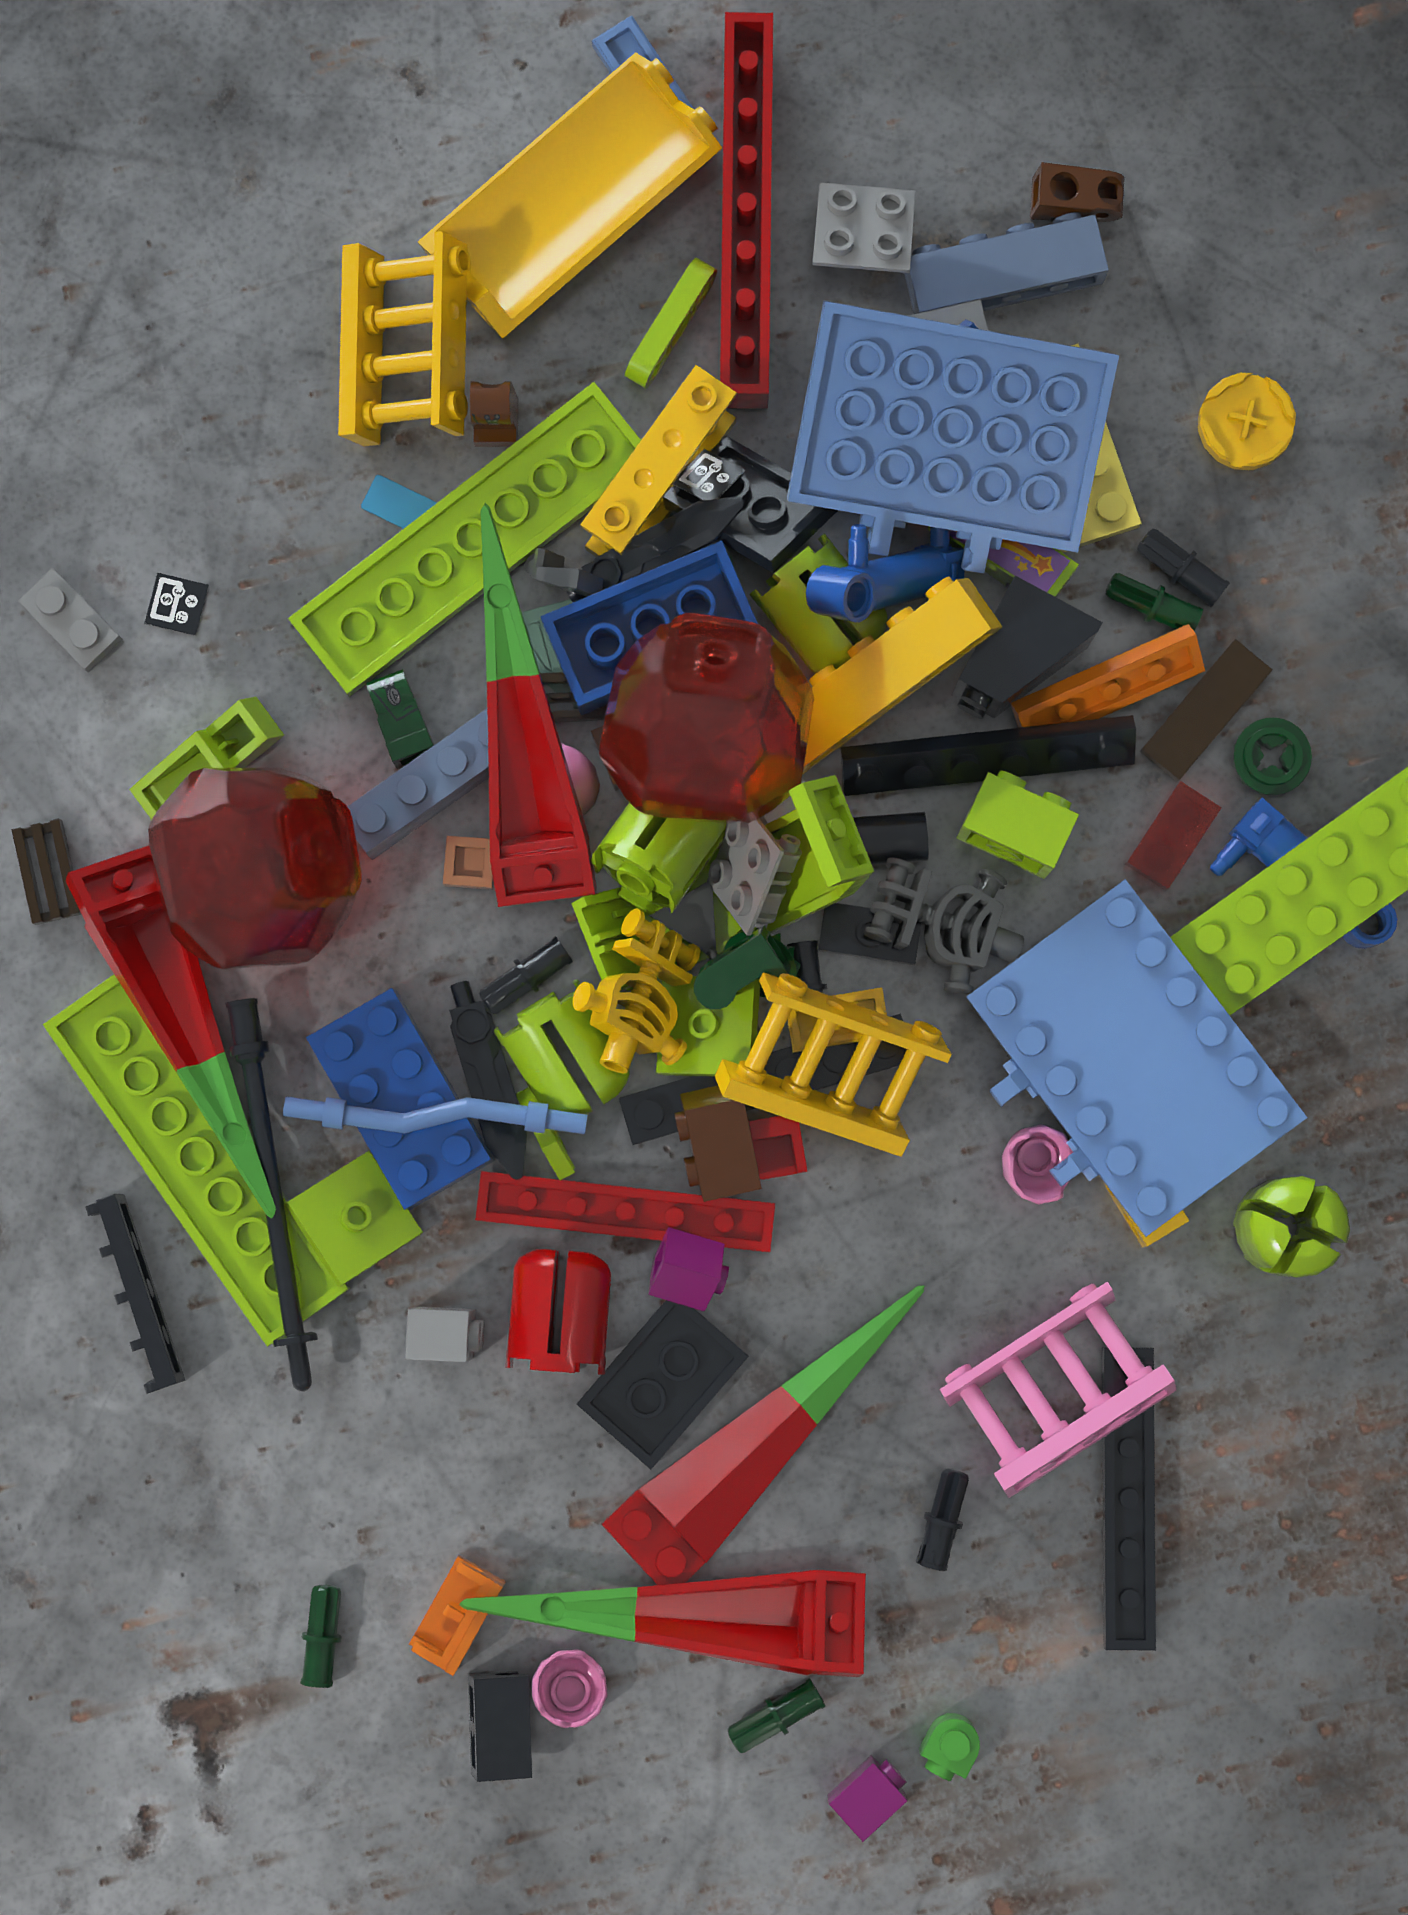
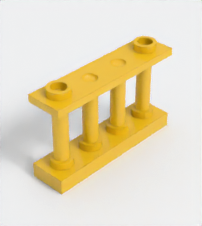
M444 231L434 232V255L384 261L383 255L360 243L342 245L338 436L362 446L381 445V427L384 423L431 418V425L454 436L464 435V419L468 413V402L465 396L467 274L471 267L468 245ZM434 275L433 302L383 309L384 285L386 281ZM433 322L432 350L382 356L383 332L385 328ZM432 370L431 398L381 404L382 380L384 376Z
M695 365L580 524L582 528L592 534L585 545V549L598 557L614 549L622 555L636 535L669 517L671 512L665 509L664 495L673 486L679 474L704 449L711 451L728 435L736 424V417L727 412L726 409L736 397L737 392L698 365Z
M763 972L759 982L767 1000L773 1003L747 1059L741 1060L739 1064L722 1059L715 1074L722 1096L902 1157L910 1139L897 1114L926 1056L948 1063L952 1055L942 1038L941 1031L923 1021H915L912 1025L810 989L804 981L790 974L782 973L780 977H776ZM794 1009L817 1017L816 1024L791 1076H785L784 1079L767 1074L764 1068L791 1010ZM840 1025L863 1033L836 1091H830L829 1094L813 1090L809 1083L836 1026ZM883 1040L906 1048L903 1059L880 1106H874L873 1109L857 1105L853 1099L881 1041Z

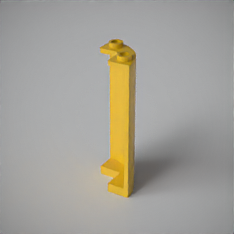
M635 52L418 241V244L427 255H434V232L444 231L468 245L471 267L467 274V300L502 339L722 149V146L712 134L718 129L715 122L702 107L698 106L694 110L677 98L669 87L674 82V79L657 58L649 61Z

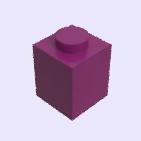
M668 1227L653 1258L648 1295L705 1312L713 1294L721 1295L727 1282L729 1266L723 1265L725 1244Z
M870 1755L827 1795L828 1803L858 1838L864 1842L908 1801L905 1792L901 1788L907 1781L889 1760L886 1759L880 1765Z

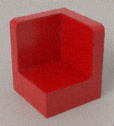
M782 1116L748 1121L760 1180L808 1172L799 1122Z

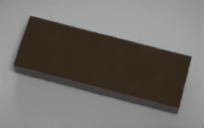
M1235 639L1140 752L1178 782L1273 669Z

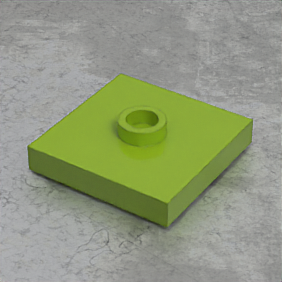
M697 976L692 977L690 984L671 986L662 980V985L668 990L675 1001L678 1011V1018L670 1035L675 1040L683 1039L687 1043V1049L683 1056L672 1065H666L661 1059L662 1054L657 1052L656 1073L676 1076H715L722 1059L737 1064L741 1060H746L757 1038L760 996L759 979L757 978L737 991L734 1000L722 1009H709L697 1000L694 994V982Z
M367 1151L285 1204L288 1212L339 1288L423 1233L409 1210H404L370 1151Z

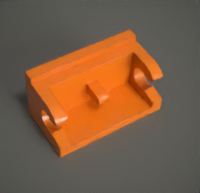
M458 1555L409 1645L413 1646L411 1650L454 1676L488 1613L464 1609L459 1605L460 1602L467 1598L498 1597L506 1581Z

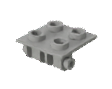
M819 183L813 265L910 273L916 190Z
M739 799L733 816L726 824L725 838L716 859L710 865L707 881L710 882L715 894L745 934L751 936L754 927L760 928L765 925L767 928L768 923L775 921L777 911L787 891L785 885H789L792 879L788 872H794L802 851L799 848L801 841L795 836L783 834L780 840H776L746 801Z

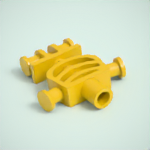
M638 908L633 909L627 914L622 923L621 932L627 937L635 935L639 938V941L634 938L615 941L612 949L640 966V971L638 973L607 976L600 981L596 991L593 984L582 982L575 990L573 996V1008L579 1012L591 1010L590 1025L609 1036L600 1059V1064L617 1073L628 1072L635 1052L639 1055L660 1052L662 1054L661 1059L666 1065L676 1063L683 1056L687 1049V1043L681 1038L675 1040L670 1035L678 1018L677 1005L668 990L657 981V977L671 986L690 984L693 975L687 971L696 965L701 953L699 946L693 943L689 945L683 943L682 936L678 932L671 930L665 934V924L659 920L651 922L646 920L645 913ZM624 984L633 987L631 992H620ZM617 1004L625 1007L624 1009H616Z

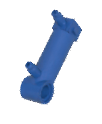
M854 524L851 527V538L848 540V566L839 568L822 565L816 568L807 583V604L810 610L816 614L850 622H861L872 611L927 597L925 593L936 583L950 576L953 582L956 579H963L965 570L962 569L961 564L964 549L952 547V544L949 543L950 530L930 527V543L914 547V550L868 561L869 540L867 539V527L863 524Z
M1262 797L1229 832L1232 839L1217 854L1216 860L1210 865V870L1217 876H1222L1237 863L1245 852L1248 854L1252 853L1268 867L1308 837ZM1389 903L1374 914L1379 923L1375 935H1367L1356 926L1342 937L1348 944L1361 949L1371 948L1384 943L1392 937L1397 927L1395 909Z

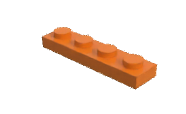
M1187 624L1012 702L1011 706L1018 728L1099 719L1205 672L1197 635L1190 625Z

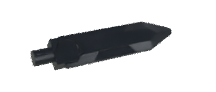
M740 497L698 501L636 535L622 555L611 549L581 568L583 571L604 579L602 590L693 553L716 541L743 509L745 501ZM566 591L572 602L588 597Z
M462 981L451 985L450 988L456 1008L449 1010L452 1018L450 1029L471 1098L519 1105L500 1042L494 1033L495 1025L492 1015L486 1011L483 1001L475 1002L469 981ZM478 1119L486 1147L513 1179H521L524 1173L527 1143L525 1126Z

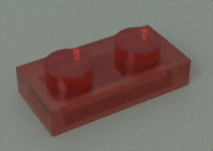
M1180 781L1125 865L1165 891L1168 890L1222 807Z

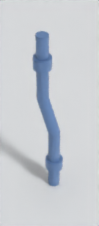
M286 1096L283 1108V1116L322 1122V1127L342 1130L344 1125L403 1134L464 1118L525 1126V1131L543 1134L545 1129L585 1134L588 1117L586 1114L548 1109L549 1104L529 1101L528 1106L469 1097L407 1113L347 1105V1100L329 1097L326 1098L325 1102Z

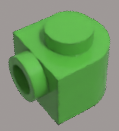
M947 1713L939 1716L932 1722L919 1747V1752L921 1756L928 1759L924 1767L933 1774L947 1781H951L954 1774L966 1779L978 1756L980 1740L973 1724L966 1717L957 1713Z

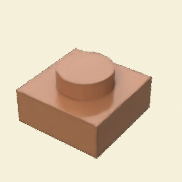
M447 836L443 885L493 890L494 881L490 864V839Z

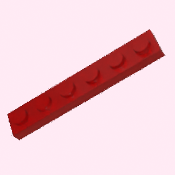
M481 1171L475 1220L662 1241L668 1227L723 1243L725 1248L770 1252L776 1203L733 1198H719L704 1202L702 1195L531 1176H523L521 1179L515 1180L509 1174Z

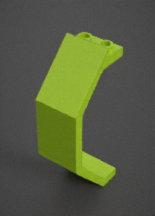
M836 775L803 782L788 790L796 809L765 825L776 840H780L783 834H789L798 838L801 841L799 848L802 851L794 872H788L792 879L789 885H785L787 891L777 911L776 919L773 923H768L767 930L770 934L853 895L874 873ZM719 849L713 854L688 892L707 882L710 865L716 859ZM621 887L599 892L595 895L584 896L571 903L601 981L611 975L638 973L640 971L639 968H641L612 949L615 941L634 938L639 941V938L635 935L627 937L621 932V926L627 914L633 909L638 908L617 894ZM713 891L716 951L720 954L723 952L730 937L734 936L742 928ZM640 909L645 913L646 920L650 922L654 920L649 916L652 913ZM682 939V942H683V943H685L686 945H689V943H688L687 941H685L684 939ZM701 952L696 964L710 958ZM624 984L621 987V990L626 989L627 991L633 989V987Z

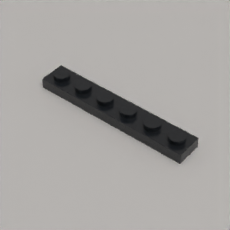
M1133 715L840 747L844 795L850 796L984 781L988 772L997 776L999 771H1005L1017 777L1133 765L1135 764L1136 750Z
M901 1013L894 1016H890L892 1018L903 1021ZM882 1040L865 1076L899 1066L907 1049ZM859 1042L826 1047L809 1083L811 1088L817 1091L839 1084ZM791 1046L771 1053L764 1070L767 1074L784 1079L785 1076H791L802 1052L792 1053ZM690 1076L620 1097L619 1102L632 1145L677 1133L674 1112L683 1111L680 1094L718 1086L715 1076ZM745 1104L746 1112L757 1109Z
M1102 1347V1394L1108 1393L1110 1397H1113L1128 1387L1125 1383L1128 1377L1108 1347ZM1132 1347L1145 1367L1151 1366L1154 1370V1348ZM1153 1405L1102 1438L1103 1648L1105 1650L1156 1651L1155 1441Z

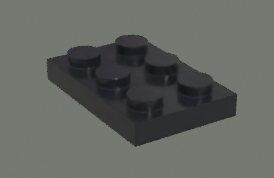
M728 436L724 437L710 451L745 469L737 480L718 498L740 497L745 501V506L717 540H722L723 544L772 573H775L838 512V510L789 502L787 494L791 472ZM675 485L663 497L665 509L673 514L702 500Z
M666 1300L605 1370V1375H601L576 1405L651 1470L749 1355L696 1309Z

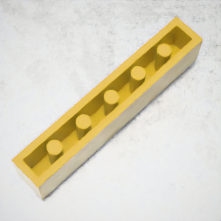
M950 576L936 583L925 593L929 599L915 611H913L911 606H908L896 613L886 622L889 627L887 632L874 640L872 635H869L856 643L847 651L851 659L837 669L833 664L823 668L809 679V683L812 686L811 689L800 697H797L795 693L786 696L770 709L774 714L772 718L761 726L755 721L733 736L737 744L724 754L757 802L776 795L1003 627L969 578L956 579L953 582Z

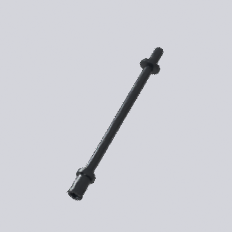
M258 999L235 1000L225 1003L226 1008H228L233 1046L229 1047L230 1058H235L236 1062L242 1065L254 1145L276 1207L275 1215L272 1219L266 1214L265 1216L285 1336L273 1340V1346L286 1345L292 1384L296 1390L304 1392L312 1385L306 1342L318 1340V1335L315 1332L304 1333L261 1063L265 1058V1053L270 1051L268 1041H263L257 1007Z

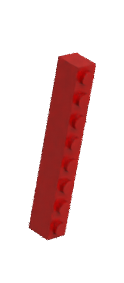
M725 12L720 381L737 392L736 397L728 408L768 409L773 13Z

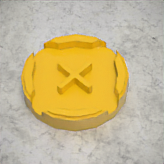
M1240 372L1223 378L1209 390L1198 412V432L1204 448L1217 462L1232 469L1255 470L1270 465L1284 453L1292 439L1296 412L1291 398L1277 381L1266 376L1263 378L1259 375H1252L1253 373Z

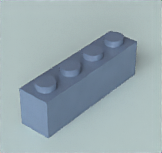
M1076 212L1059 216L1053 220V224L1035 228L1033 223L1019 224L1009 228L1005 235L988 238L987 234H974L961 239L959 245L941 249L938 244L919 247L912 252L910 273H904L913 313L917 314L981 299L983 311L1102 285L1109 269L1096 215L1082 217L1081 213Z
M487 708L338 813L365 853L372 860L489 778Z

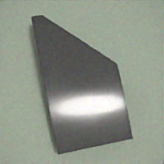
M535 549V554L530 555L525 561V570L536 580L583 596H590L602 591L603 578L581 569L564 568L565 557L547 549Z

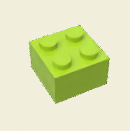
M999 771L996 776L988 772L956 838L1045 879L1055 868L1079 814L1069 810L1072 803L1061 796L1051 792H1044L1041 797L1024 789L1027 783L1011 773Z

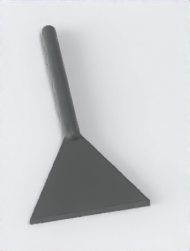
M709 881L685 894L673 913H671L670 908L663 907L654 914L649 915L654 920H659L665 924V927L670 931L674 930L681 934L682 939L689 944L693 943L699 946L701 952L707 955L710 960L719 955L716 951L713 888ZM759 1026L757 1027V1035L760 1031Z

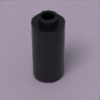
M925 812L853 817L872 865L886 864L888 858H897L907 862L928 861L929 848Z

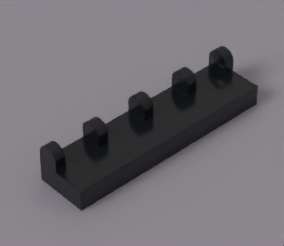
M113 1194L98 1199L96 1203L90 1204L85 1208L88 1216L101 1215L110 1245L99 1248L102 1258L114 1255L125 1288V1292L114 1295L117 1305L129 1302L141 1337L129 1342L132 1352L144 1348L154 1379L143 1385L145 1392L148 1394L183 1382L185 1377L125 1195Z

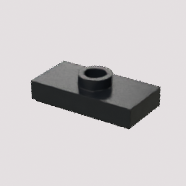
M834 903L824 908L818 951L907 965L916 964L922 922H916L909 946L899 950L892 947L899 923L893 921L890 930L893 940L891 943H884L864 935L865 927H871L875 915L871 912V908Z

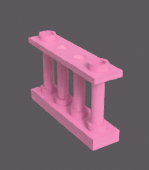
M1108 1282L1098 1288L1095 1284L1082 1288L1070 1298L1072 1303L1070 1306L972 1368L970 1364L959 1367L946 1377L947 1385L939 1389L949 1407L962 1399L964 1400L1002 1460L999 1462L1001 1469L996 1471L994 1475L1008 1498L1176 1391L1175 1380L1164 1364L1155 1370L1151 1366L1145 1367L1105 1309L1106 1306L1116 1301L1113 1289ZM1086 1319H1089L1128 1377L1125 1381L1128 1387L1113 1397H1110L1108 1393L1102 1394L1063 1335ZM1046 1345L1086 1404L1083 1408L1086 1414L1071 1424H1068L1066 1420L1060 1421L1021 1362ZM1004 1372L1044 1431L1041 1435L1043 1442L1029 1451H1026L1024 1447H1017L980 1390V1387Z

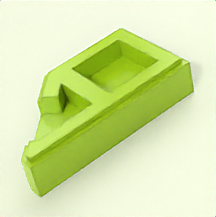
M529 1087L516 1093L520 1105L528 1106L529 1101L538 1102ZM545 1129L544 1134L534 1132L543 1153L559 1180L575 1173V1166L557 1130Z

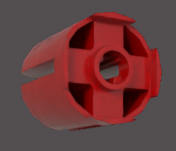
M536 1249L521 1256L517 1260L513 1272L505 1368H513V1359L516 1358L530 1360V1370L575 1373L580 1372V1363L598 1364V1375H605V1352L611 1272L608 1264L592 1253L569 1251L559 1354L553 1353L560 1251Z

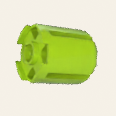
M825 533L818 538L819 542L823 545L820 550L814 553L810 546L806 547L766 580V583L771 588L767 593L761 596L755 589L749 594L807 667L814 673H818L831 664L836 669L851 659L847 651L853 645L869 635H872L874 640L884 634L887 627L886 622L888 621L885 608L872 611L861 622H850L823 616L810 610L806 600V588L809 578L816 568L822 565L839 568L848 566V562Z
M674 772L656 773L645 780L594 851L591 859L592 865L597 874L603 867L622 886L617 894L634 906L653 914L661 906L670 908L671 913H673L724 840L727 815L714 793L699 782H694L690 786V778Z
M578 979L572 981L576 989L580 985ZM553 991L517 1013V1020L520 1024L504 1035L499 1027L494 1030V1033L502 1046L507 1050L539 1103L549 1104L548 1109L588 1115L593 1112L591 1105L542 1025L551 1020L603 1104L615 1098L623 1090L630 1076V1070L627 1073H617L600 1064V1059L609 1036L590 1025L591 1010L579 1012L573 1008L575 991L561 999H558Z
M1304 1176L1271 1179L1249 1189L1238 1204L1233 1221L1237 1243L1245 1255L1244 1258L1260 1271L1285 1277L1313 1276L1333 1266L1341 1254L1330 1248L1331 1243H1347L1350 1233L1348 1211L1339 1195L1327 1185L1315 1186V1179ZM1274 1216L1277 1218H1289L1292 1216L1296 1221L1293 1224H1297L1295 1235L1289 1233L1287 1225L1274 1220Z

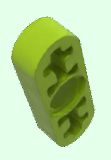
M697 257L692 260L633 354L626 368L625 377L645 389L651 385L712 287L717 276V269Z

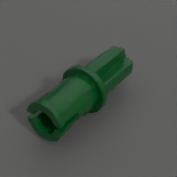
M1115 573L1106 588L1105 594L1107 597L1144 613V621L1148 623L1152 619L1175 630L1189 624L1195 631L1203 614V608L1165 592L1164 586L1160 585L1156 590L1121 573Z
M316 1585L312 1589L307 1632L302 1633V1639L306 1640L301 1685L316 1688H330L333 1686L332 1676L336 1643L341 1642L342 1636L337 1634L341 1590L336 1586Z
M809 1678L803 1684L773 1701L770 1697L765 1699L767 1705L729 1726L727 1729L728 1735L735 1748L740 1753H745L781 1731L784 1735L788 1734V1727L820 1708H825L826 1705L811 1678Z

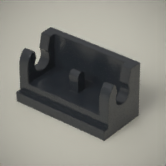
M518 1671L468 1673L471 1775L477 1782L532 1778L529 1676L527 1674H519Z

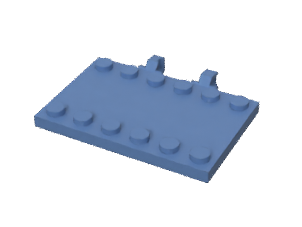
M823 301L787 500L789 502L861 514L859 524L869 527L867 538L869 540V554L888 557L893 528L905 529L906 522L957 531V538L966 539L961 567L963 570L977 573H985L989 548L1000 550L1003 539L1078 553L1119 355Z
M1126 879L966 996L968 1002L1011 1057L1009 1061L1002 1065L1009 1075L990 1089L991 1095L1000 1107H1003L1006 1102L1024 1090H1027L1033 1099L1039 1095L1071 1137L1066 1144L1073 1153L1050 1169L1051 1175L1061 1187L1081 1172L1088 1181L1099 1175L1145 1237L1308 1118Z

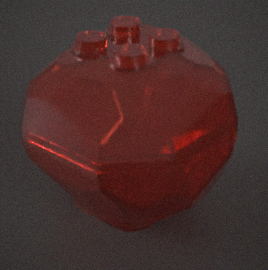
M698 613L678 615L671 623L659 625L638 639L616 666L600 740L599 755L624 797L636 810L644 814L700 822L751 823L775 809L790 797L788 790L801 784L814 704L812 688L786 647L769 634L767 629L760 624Z
M202 768L188 774L157 810L149 824V846L155 880L170 933L188 952L216 968L236 969L295 965L310 961L320 953L349 917L357 891L362 882L354 823L347 805L340 799L334 798L329 789L312 778L282 768Z

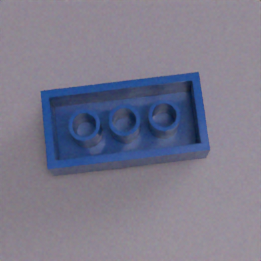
M722 540L540 616L547 637L581 715L760 641L761 632Z
M393 988L306 1037L339 1097L347 1100V1105L407 1113L459 1099L401 996ZM464 1118L406 1134L357 1127L404 1210L413 1209L495 1161L471 1118Z

